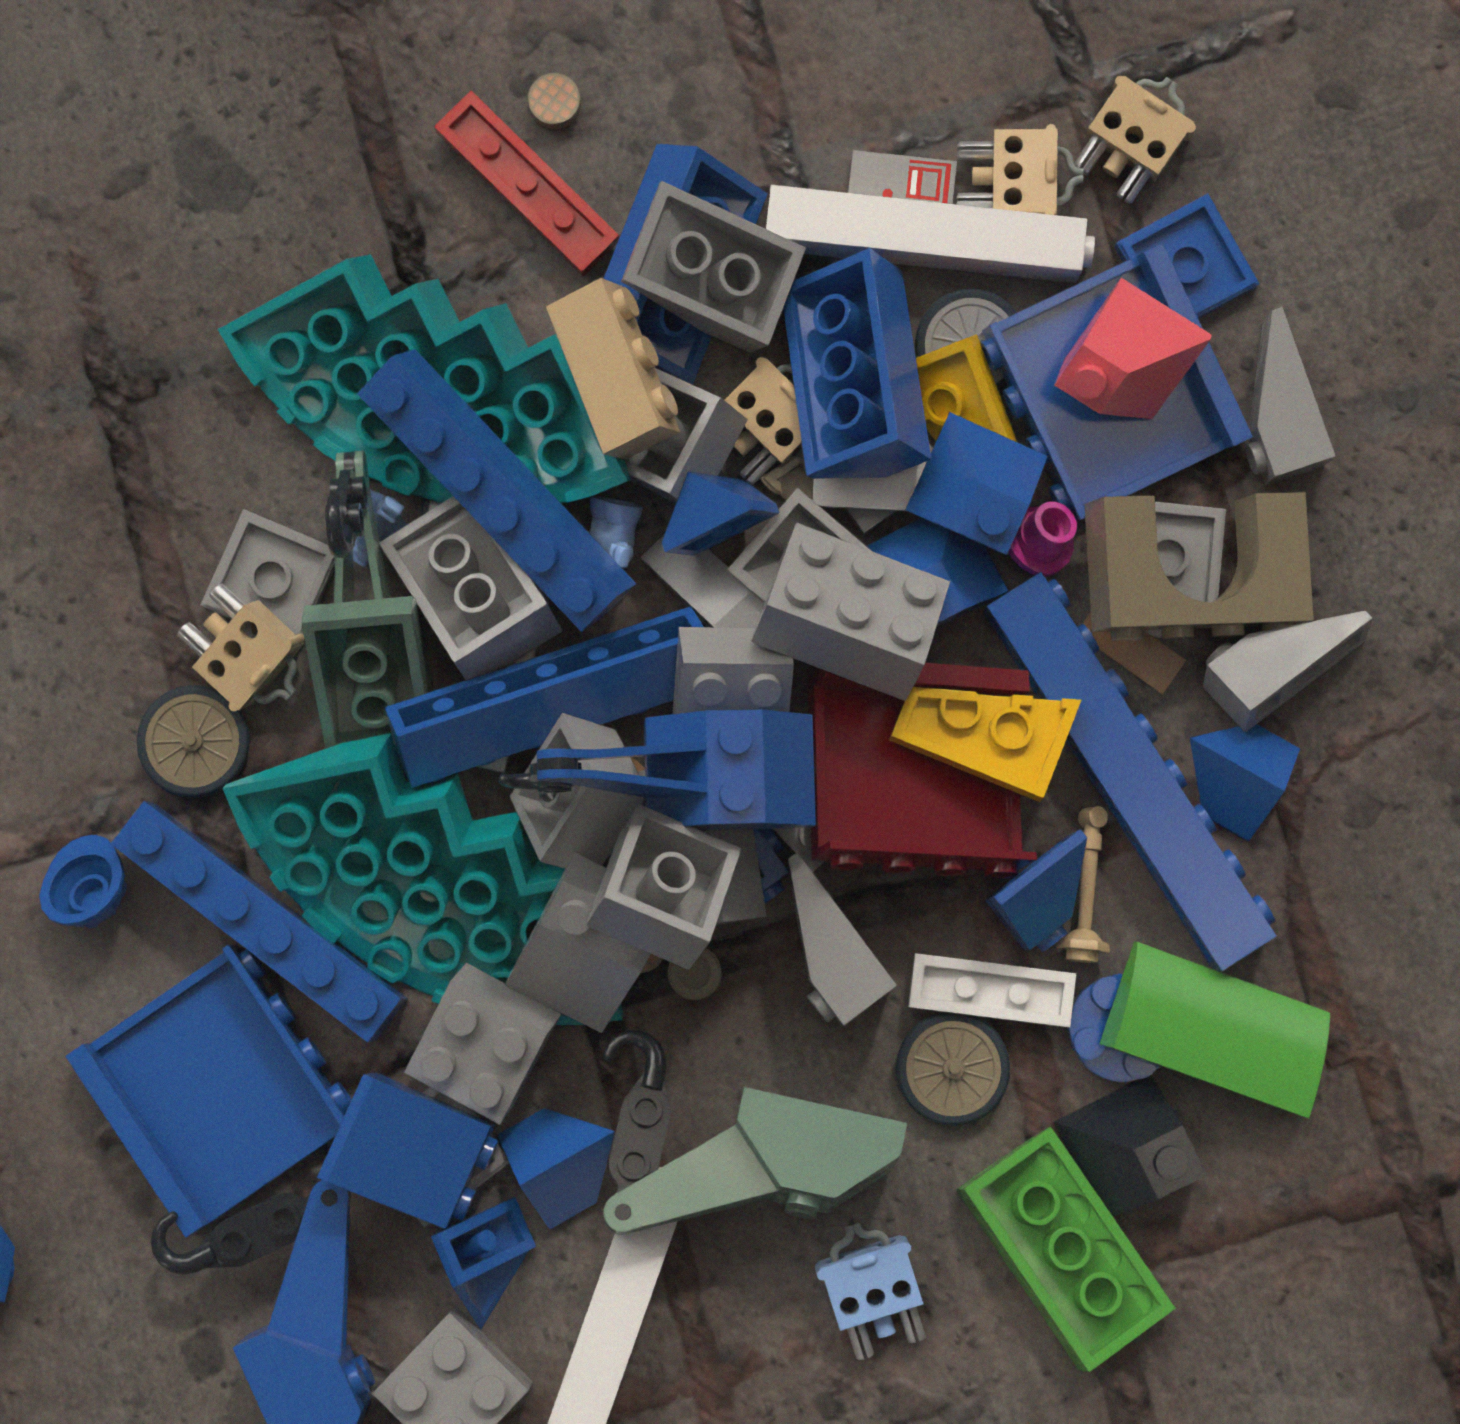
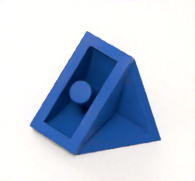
M688 471L662 540V545L665 553L695 556L779 514L775 502L745 480Z
M1257 724L1247 732H1244L1240 726L1190 737L1201 806L1207 811L1215 824L1247 842L1250 841L1285 792L1300 748Z
M543 1108L497 1134L519 1186L549 1230L597 1203L615 1131Z
M516 1197L469 1216L463 1221L451 1224L446 1229L442 1228L431 1236L452 1288L476 1324L482 1329L527 1253L536 1247Z

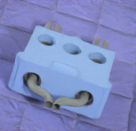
M860 1223L845 1227V1237L833 1245L829 1258L816 1263L815 1271L818 1279L825 1282L840 1331L845 1329L848 1331L856 1359L864 1360L854 1327L858 1326L867 1357L870 1358L873 1356L874 1351L865 1323L873 1321L878 1338L887 1337L896 1332L891 1315L898 1312L907 1341L909 1343H916L906 1312L907 1309L910 1310L919 1341L925 1339L926 1335L917 1310V1306L923 1305V1301L908 1257V1253L911 1251L908 1239L901 1235L888 1238L885 1233L879 1230L866 1231L862 1229ZM854 1231L861 1238H877L880 1240L879 1242L838 1254L840 1249L849 1245L853 1240ZM904 1280L908 1282L906 1288L902 1291H894L892 1289L897 1281ZM872 1289H880L882 1291L877 1299L871 1300L866 1296ZM852 1297L856 1299V1302L852 1307L844 1308L840 1305L843 1299Z

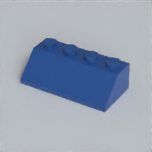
M657 144L603 279L626 287L635 298L639 308V316L635 319L642 336H646L650 340L658 356L659 364L655 368L693 385L712 336L700 331L621 282L661 181L754 224L758 220L768 193L698 146Z
M868 248L794 280L783 310L806 476L812 479L884 478L932 460L902 270L871 248Z

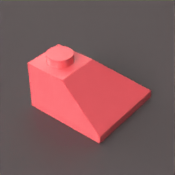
M1121 278L1065 357L1054 386L1099 414L1153 419L1211 340L1212 335Z

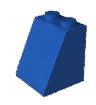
M378 1072L363 1074L317 1178L446 1229L452 1224L454 1218L460 1221L464 1220L476 1194L475 1190L468 1188L476 1167L486 1170L499 1140L490 1137L495 1127L490 1122Z

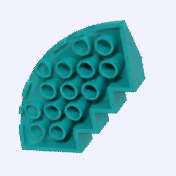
M369 254L345 259L217 329L238 366L254 387L259 385L266 396L278 408L276 412L288 425L294 424L314 441L313 446L334 461H336V453L364 450L369 477L381 482L383 487L404 495H415L440 503L453 497L357 393L391 356L414 349L419 352L560 503H568L591 497L631 480L624 459L603 454L557 334L528 348L506 303L483 309L460 322L439 279L416 283L392 296L372 255Z
M392 733L340 743L225 784L223 787L236 823L250 849L256 848L261 859L272 872L269 878L280 892L285 890L304 911L302 917L332 943L339 942L347 950L367 962L368 970L391 983L400 981L420 992L433 996L431 1001L438 1004L450 981L466 963L506 984L512 969L565 871L564 868L540 862L517 812L472 821L458 773L446 776L438 782L425 783L412 788L410 782L406 781ZM621 1004L610 1021L622 1020L623 1011ZM560 1013L561 1016L556 1025H584Z

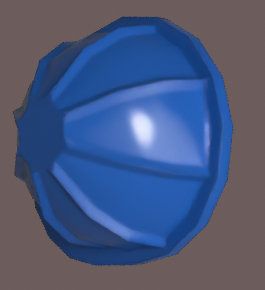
M98 835L77 838L63 847L51 862L44 877L39 898L42 911L52 922L65 927H88L90 929L97 928L100 923L106 921L112 915H116L121 900L125 896L127 884L124 880L125 874L122 860L116 848L110 844L107 838Z

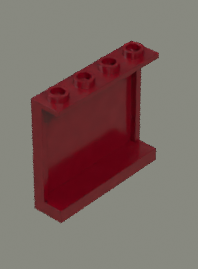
M925 663L913 687L974 691L979 695L1011 697L1012 695H1025L1029 692V673L1027 670ZM811 666L807 670L808 714L813 716L816 826L811 828L812 860L830 861L831 868L836 870H856L863 868L864 863L882 864L883 871L888 873L912 872L916 870V866L934 867V874L941 876L962 875L967 873V869L985 870V877L994 879L1015 877L1018 875L1017 870L1037 860L1036 852L1022 851L1020 794L889 741L904 700L815 666Z

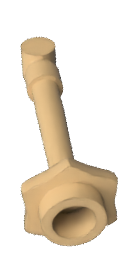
M1101 806L1083 808L1078 815L1079 824L1084 828L1083 833L1087 837L1080 874L1078 928L1056 942L1057 949L1066 950L1067 961L1098 963L1099 953L1110 952L1108 943L1103 942L1099 935L1091 930L1098 851H1101L1102 846L1100 827H1103L1108 820L1107 812Z

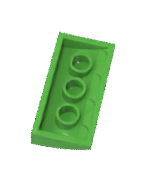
M1134 941L1099 1044L1283 1111L1309 1118L1320 1083L1326 1055L1330 1012Z
M1051 1127L1046 1128L956 1189L1079 1371H1092L1176 1309Z

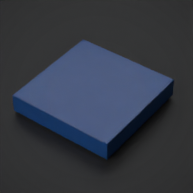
M1209 194L1116 242L1114 246L1122 262H1125L1163 243L1198 319L1254 290L1259 285L1257 278Z

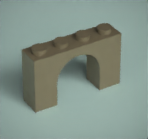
M1306 492L1255 493L1234 501L1238 553L1237 568L1229 587L1213 602L1198 601L1184 595L1166 577L1158 555L1155 496L1102 497L1084 504L1092 632L1111 631V641H1131L1144 639L1143 630H1161L1162 639H1185L1195 637L1194 629L1212 628L1213 638L1244 636V627L1261 626L1262 631L1313 621Z

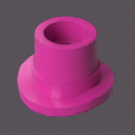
M1046 502L1039 507H1028L1008 551L1011 558L1022 569L1032 575H1037L1042 572L1044 577L1057 574L1069 563L1074 551V535L1077 530L1075 516L1069 508L1058 502Z

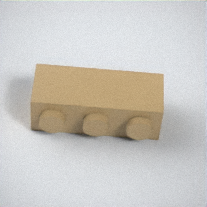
M599 278L546 306L603 454L626 460L680 433L674 417L678 414L676 401L670 390L660 382L655 366L659 364L657 353L650 340L641 334L635 319L639 316V308L632 293L626 287Z

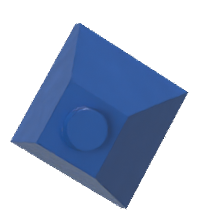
M949 412L931 451L932 460L926 462L905 510L998 553L1007 555L1030 505L1047 456Z
M923 518L866 546L872 552L950 581L936 629L1008 593V589L985 546Z
M1081 829L1067 835L985 900L1024 951L1031 950L1037 945L1041 952H1044L1068 933L1062 924L1073 916L1087 837Z

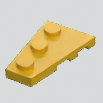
M977 334L916 358L926 427L935 441L949 412L1017 442Z
M913 687L906 701H904L889 741L1041 802L1047 791L1081 700L1062 698L1061 701L1033 699V696L1012 695L1011 697L979 695L974 691Z

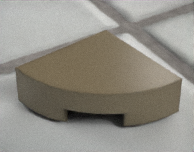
M803 450L789 458L783 465H779L760 478L759 482L773 496L783 501H786L797 488L813 500L814 479L806 476Z

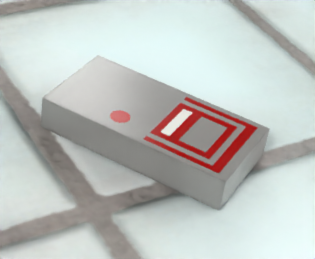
M853 150L848 193L953 204L957 161Z

